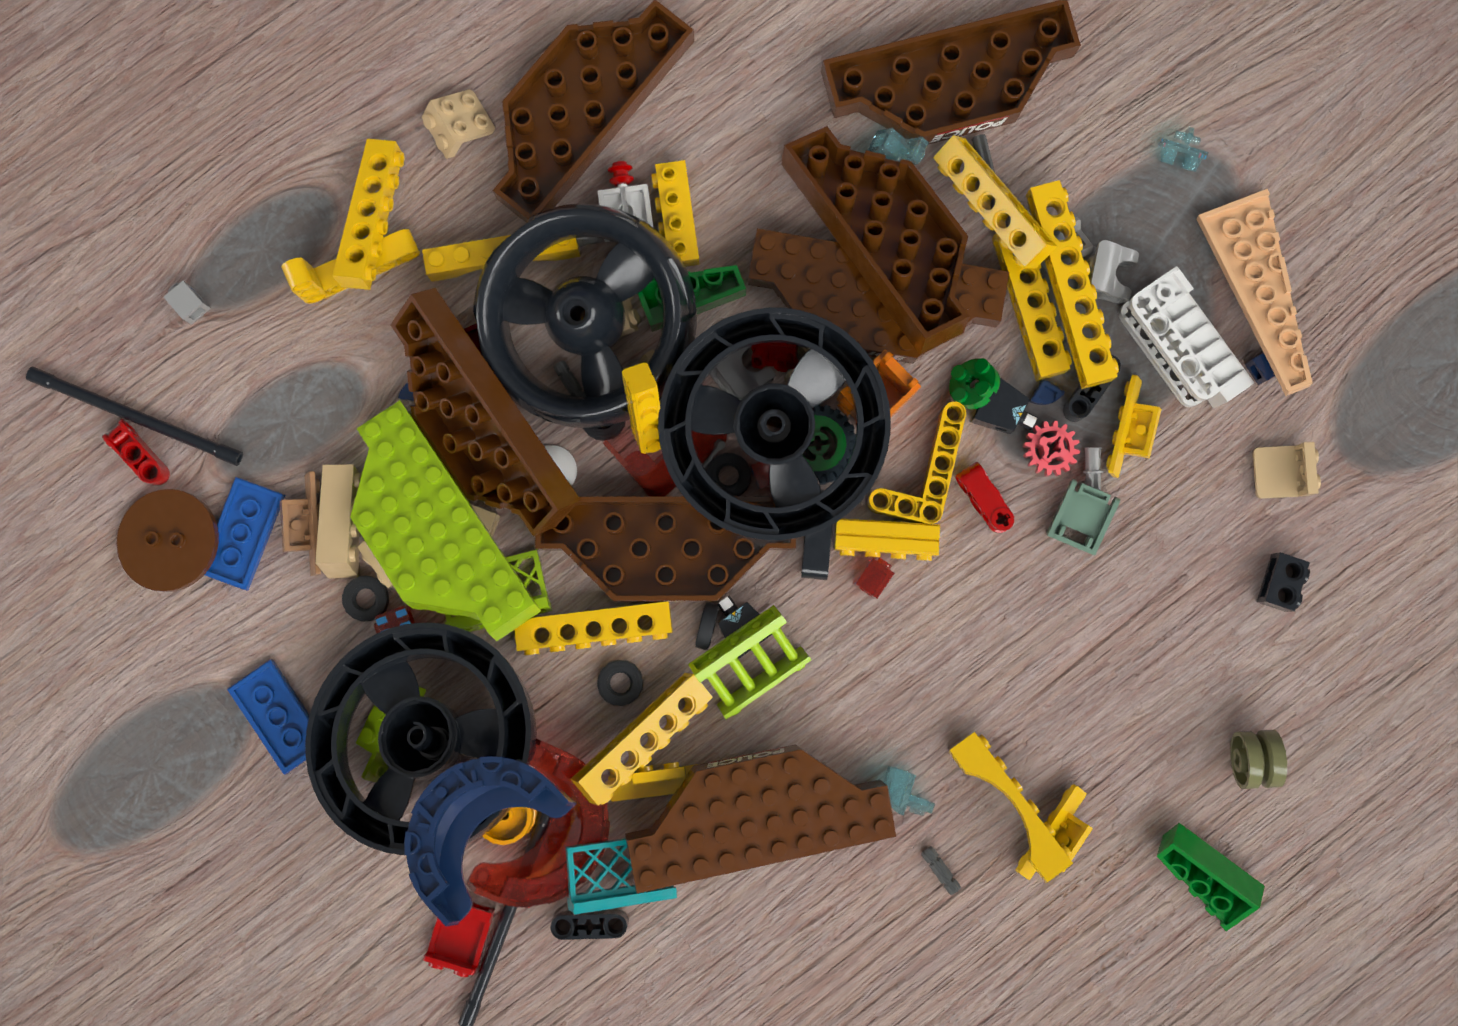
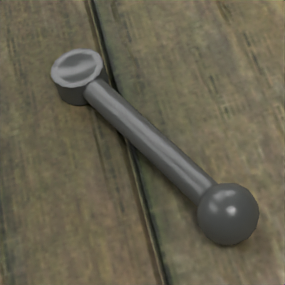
M722 439L715 441V448L703 464L705 470L717 452L725 447V442Z

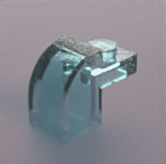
M889 128L876 131L868 151L886 155L885 158L899 162L901 159L909 160L914 165H917L924 158L929 142L923 137L905 139L896 130Z
M888 765L883 782L888 786L891 808L903 816L907 806H910V812L924 816L925 812L932 814L935 806L934 802L911 794L916 775Z

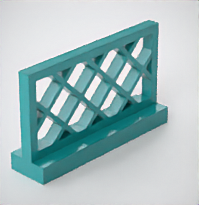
M626 838L566 847L569 889L567 904L568 909L574 915L677 898V890L675 886H669L637 893L635 885H629L624 881L632 870L630 860L622 854L627 848ZM610 847L616 853L608 864L605 865L596 857L603 848ZM588 850H595V851H594V853L592 854V853H590ZM584 851L590 858L579 869L574 865L573 853ZM621 856L629 863V866L621 876H618L610 868ZM594 860L604 867L595 880L584 873ZM574 868L578 871L576 875L574 873ZM609 871L618 880L611 888L604 889L599 885V882ZM583 875L592 884L586 892L576 894L575 884Z

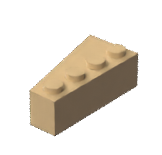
M354 464L323 465L315 564L329 579L359 577V549L357 547L359 546L360 532L350 516L362 474L358 472Z

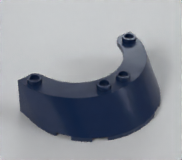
M492 756L480 757L464 763L461 762L447 769L427 786L411 812L412 816L408 831L405 833L404 849L410 872L409 877L413 887L426 906L445 926L457 925L470 912L473 904L472 897L464 881L463 856L467 842L477 826L490 815L512 807L531 808L551 818H561L577 803L535 768L514 759Z

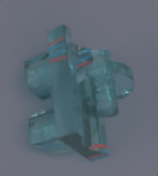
M1188 127L1185 133L1176 131L1174 138L1182 140L1181 144L1161 139L1158 145L1162 147L1159 155L1160 162L1173 165L1177 152L1186 155L1181 168L1196 172L1201 160H1206L1209 152L1189 146L1190 143L1199 145L1201 138L1193 136V127Z

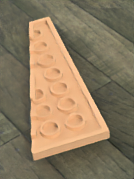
M1268 189L1202 213L1198 215L1196 220L1285 396L1308 388L1313 383L1307 356L1304 355L1301 343V330L1298 329L1296 321V307L1292 303L1290 294L1292 290L1285 259L1282 257L1280 250L1279 232H1276L1274 210H1271L1270 193Z

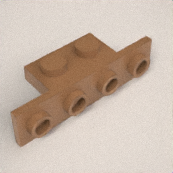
M311 471L304 475L306 499L281 500L280 512L283 552L309 551L310 576H317L321 574V569L315 564L320 503H317L316 493L320 491L319 479L315 478V471Z

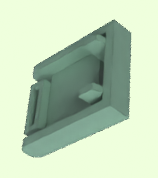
M1071 479L1046 534L1049 537L1095 556L1121 499L1114 497L1111 504L1108 505L1107 503L1111 497L1110 494L1084 483H1081L1078 490L1075 491L1077 480ZM1065 526L1088 535L1084 544L1064 536Z

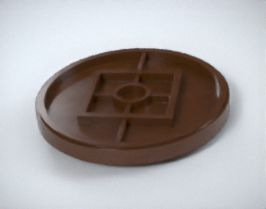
M175 489L157 490L138 499L125 513L117 534V553L127 575L140 586L161 592L179 591L200 580L211 567L219 544L217 523L208 506L196 496Z

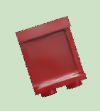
M472 902L470 912L457 925L445 926L437 918L423 961L429 962L428 966L434 969L442 970L445 967L454 970L453 973L461 977L473 976L478 969L496 909Z

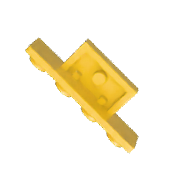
M1133 374L1131 380L1127 381L1125 385L1124 395L1126 400L1124 406L1120 407L1118 414L1120 425L1119 429L1115 430L1112 444L1115 446L1113 454L1108 456L1106 464L1108 473L1115 478H1119L1124 454L1150 458L1162 410L1157 406L1137 404L1142 380L1138 375Z
M679 762L664 763L663 769L653 770V765L639 767L638 772L632 773L633 777L627 784L619 786L612 792L614 795L611 801L674 794L688 776L687 774L693 765L679 766Z
M1072 784L1063 793L1061 802L1049 814L1047 819L1056 832V835L1053 836L1059 845L1064 843L1072 853L1071 861L1093 829L1073 815L1086 796V793L1075 784ZM1029 850L1020 858L1016 868V872L1028 880L1036 872L1029 862Z

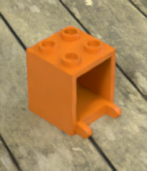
M885 349L873 360V363L884 383L889 401L890 416L893 417L915 396L922 386L916 378H913L893 358V354ZM846 386L839 393L837 398L839 404L837 406L846 416L851 415L856 420L854 402Z

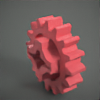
M1044 421L1042 429L1036 425L1032 428L1035 434L1028 433L1026 435L1030 442L1023 444V447L1028 449V452L1023 457H1030L1031 461L1027 464L1029 467L1034 464L1037 466L1035 473L1045 470L1044 474L1046 477L1050 476L1052 471L1055 476L1061 475V469L1064 472L1070 470L1068 463L1076 464L1077 460L1073 456L1080 454V451L1074 449V446L1080 442L1079 440H1072L1071 437L1075 434L1074 431L1066 432L1067 424L1059 428L1058 421L1052 422L1051 426H1049L1047 421ZM1047 432L1054 433V435L1050 438L1040 436L1041 434ZM1063 440L1066 442L1067 449L1064 447ZM1055 441L1053 450L1055 452L1047 456L1049 454L1048 445L1052 444ZM1035 448L1038 449L1040 455L1039 458L1036 455ZM1054 459L1062 462L1058 465H1048Z

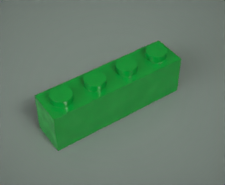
M737 265L704 269V271L698 272L688 271L696 297L697 315L746 296V287ZM653 278L647 287L637 294L652 332L662 329L663 324L662 300L657 283Z
M1180 823L1163 835L1157 857L1178 880H1183L1189 886L1188 891L1194 897L1198 896L1206 905L1205 910L1211 916L1215 915L1221 921L1220 926L1226 932L1260 908L1265 888L1262 883Z

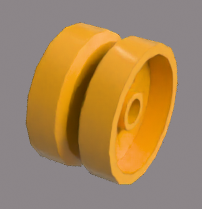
M512 807L509 810V816H505L495 827L485 833L483 838L499 845L515 843L532 830L536 823L538 811L526 807Z

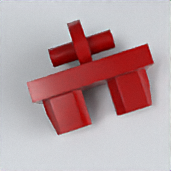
M779 342L752 345V366L762 369L765 365L774 366L780 372L794 369L799 362L797 359L798 346Z

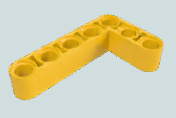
M409 229L399 230L383 237L382 255L378 258L376 264L377 275L419 256L420 251ZM300 257L288 260L281 266L291 291L308 304L321 301L347 289L346 287H341L332 276L336 259L313 268L305 259Z
M950 402L941 410L920 497L879 488L874 490L867 499V506L872 512L913 523L935 524L941 519L966 417V409L961 403ZM947 410H956L959 414V419L956 421L950 420L947 416ZM943 433H948L952 436V445L942 443L941 435ZM936 458L946 460V470H939L936 467ZM936 482L941 486L940 495H934L930 492V483ZM875 495H882L886 500L885 507H876L873 503V497ZM900 501H907L911 506L910 513H901L898 509V503ZM925 507H931L935 510L936 515L933 520H928L924 517L923 510Z

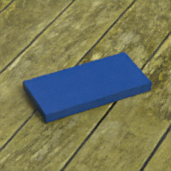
M235 477L217 523L219 544L216 557L205 576L249 591L279 514L280 501L284 500L286 495Z
M271 659L227 690L282 773L286 775L306 761L305 740L310 714L273 659Z

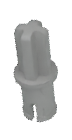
M1085 447V470H1083V473H1086V485L1101 490V473H1104V470H1101L1102 447Z

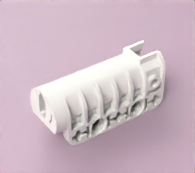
M1176 266L1135 294L1130 301L1126 302L1119 310V318L1183 406L1194 407L1202 401L1208 400L1214 409L1239 395L1254 384V381L1189 292L1194 288L1178 266ZM1127 307L1131 310L1134 318L1132 316L1128 318L1125 315L1128 312ZM1138 322L1139 325L1135 328L1133 325ZM1141 328L1145 331L1150 340H1145L1141 337ZM1152 343L1155 345V347H1154V346L1151 347V348L1148 347V345H1150V344H1152ZM1156 348L1158 349V351L1160 352V354L1163 356V358H1159V359L1156 358L1155 355L1158 353L1157 350H1156ZM1168 363L1169 366L1164 369L1163 365ZM1171 369L1180 381L1172 380V378L1170 377ZM1183 384L1184 387L1179 390V388H1178L1177 386H1180V385ZM1187 391L1191 396H1193L1195 401H1193L1192 399L1187 400L1185 398V396L1188 394Z

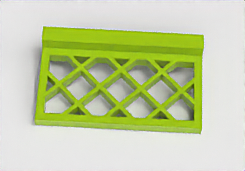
M537 549L506 557L509 563L516 562L514 566L511 565L515 572L527 577L524 582L526 588L531 580L540 585L541 595L532 597L541 610L536 615L551 612V602L548 598ZM533 558L535 567L530 575L518 569L523 560ZM536 572H537L538 580L534 578V575L536 574ZM445 614L447 621L445 624L458 627L468 632L485 629L478 619L461 615L452 617V615Z

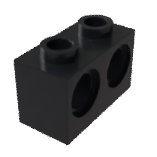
M1281 552L1271 554L1257 603L1284 612H1295L1303 599L1301 594L1303 584L1308 581L1310 576V570L1308 569L1310 562ZM1287 565H1290L1293 569L1291 578L1285 572ZM1280 589L1284 590L1286 594L1283 602L1278 598V591Z

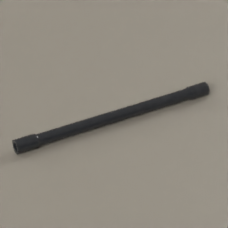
M33 366L26 373L27 381L47 389H53L202 450L227 463L238 466L242 461L243 452L203 438L59 379L51 373Z
M540 811L471 994L459 1018L458 1024L460 1026H474L481 1008V1001L548 827L552 823L553 818Z

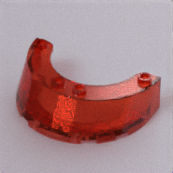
M536 739V752L530 761V765L546 776L577 804L561 818L550 817L541 839L524 855L507 862H482L473 868L466 883L470 890L477 895L507 906L531 908L532 906L546 903L551 904L568 896L566 847L608 841L609 837L608 802L599 806L590 803L571 780L586 764L567 751L540 739ZM603 848V850L599 853V855L596 858L601 860L605 848ZM595 850L588 851L593 854ZM584 851L573 853L574 865L581 869L590 858ZM594 860L584 873L590 877L599 863ZM574 868V873L576 875L578 871ZM582 875L575 884V887L577 888L581 883L584 884L587 878Z

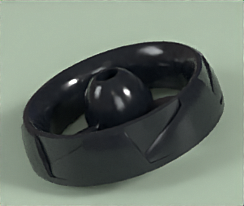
M569 204L544 210L531 216L528 223L506 238L492 252L482 269L473 303L481 355L511 399L533 415L552 423L574 428L607 427L630 420L622 377L623 368L611 349L619 340L624 330L625 309L623 301L638 294L647 287L653 278L655 279L662 300L663 324L659 342L648 362V366L657 383L660 401L672 368L685 349L695 340L697 306L693 284L683 261L673 246L656 229L636 216L597 204ZM595 237L618 243L604 259L596 278L589 276L572 277L561 282L553 291L533 280L520 278L526 267L539 254L560 242L574 238ZM585 310V317L580 321V314ZM509 323L519 325L545 323L547 332L556 345L567 352L580 355L581 378L586 397L560 393L546 386L533 376L516 352Z
M770 307L753 309L735 314L712 325L701 333L678 358L666 381L660 402L661 409L659 410L658 423L660 446L668 472L676 487L685 499L708 520L726 530L750 538L763 540L794 539L813 534L838 522L849 514L870 491L879 476L888 451L891 430L889 401L882 378L872 359L861 345L842 328L822 317L801 310ZM779 342L808 349L795 366L787 385L765 384L750 391L742 400L719 388L703 385L708 375L720 362L743 348L760 343ZM846 383L856 410L857 428L855 443L851 456L841 474L828 488L821 492L813 469L802 455L809 446L814 434L815 418L812 408L829 399ZM769 419H779L782 423V428L777 432L770 431L766 426ZM692 431L710 435L735 433L739 445L751 458L761 463L770 464L769 484L775 507L758 506L744 502L722 489L704 469L695 449Z
M404 624L377 633L361 642L337 663L323 682L310 711L306 729L305 752L309 778L323 809L347 835L370 848L406 856L404 842L409 822L400 821V819L404 815L410 801L415 779L429 780L437 778L441 773L453 767L461 754L477 759L491 756L503 757L530 765V761L536 752V719L529 694L519 675L507 659L491 644L471 632L447 624ZM434 658L449 660L467 667L483 682L493 699L495 708L479 709L458 717L454 710L446 704L433 698L420 696L416 676L408 662ZM365 694L380 711L386 714L379 729L378 745L383 760L390 767L377 780L366 799L360 793L352 777L347 749L350 725L354 713ZM511 808L498 811L482 821L470 836L467 844L495 827Z

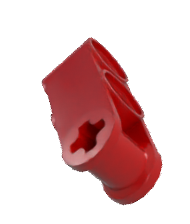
M120 419L118 421L119 425L109 434L105 433L102 435L106 444L123 459L140 480L157 486L163 485L168 481L170 476L168 467L124 419ZM140 449V457L134 460V452ZM154 467H156L158 471L155 478L151 479L150 472Z
M978 462L973 463L955 475L960 488L967 494L975 510L982 516L993 532L1003 533L1013 526V513ZM1004 516L1006 521L998 525L996 520H998V517Z

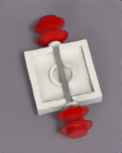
M625 161L612 163V166L607 169L609 173L613 174V178L609 179V183L617 186V188L598 190L599 205L627 212L653 227L648 184L627 186L634 180L633 176L628 175V172L633 169L632 166L628 165Z

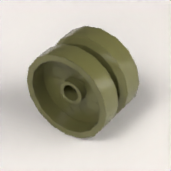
M1260 730L1256 735L1252 731H1239L1233 734L1230 745V758L1237 785L1241 789L1259 788L1261 784L1265 788L1282 787L1287 776V757L1280 734L1276 730Z

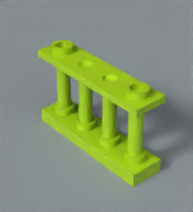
M774 605L688 664L700 683L708 679L722 701L716 705L726 720L738 714L742 708L794 672L803 669L811 661V658L801 646L797 649L793 648L781 630V626L787 622ZM770 634L774 636L786 654L783 659L775 664L771 662L759 644L761 640ZM748 649H751L765 670L754 679L750 677L738 659V656ZM727 664L731 666L744 685L732 694H730L716 674L719 669Z

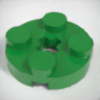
M984 358L968 360L961 365H956L952 369L949 392L953 400L961 403L965 408H981L991 401L989 397L993 392L997 393L1000 386L999 373ZM974 380H979V382L975 383L974 388L970 386Z

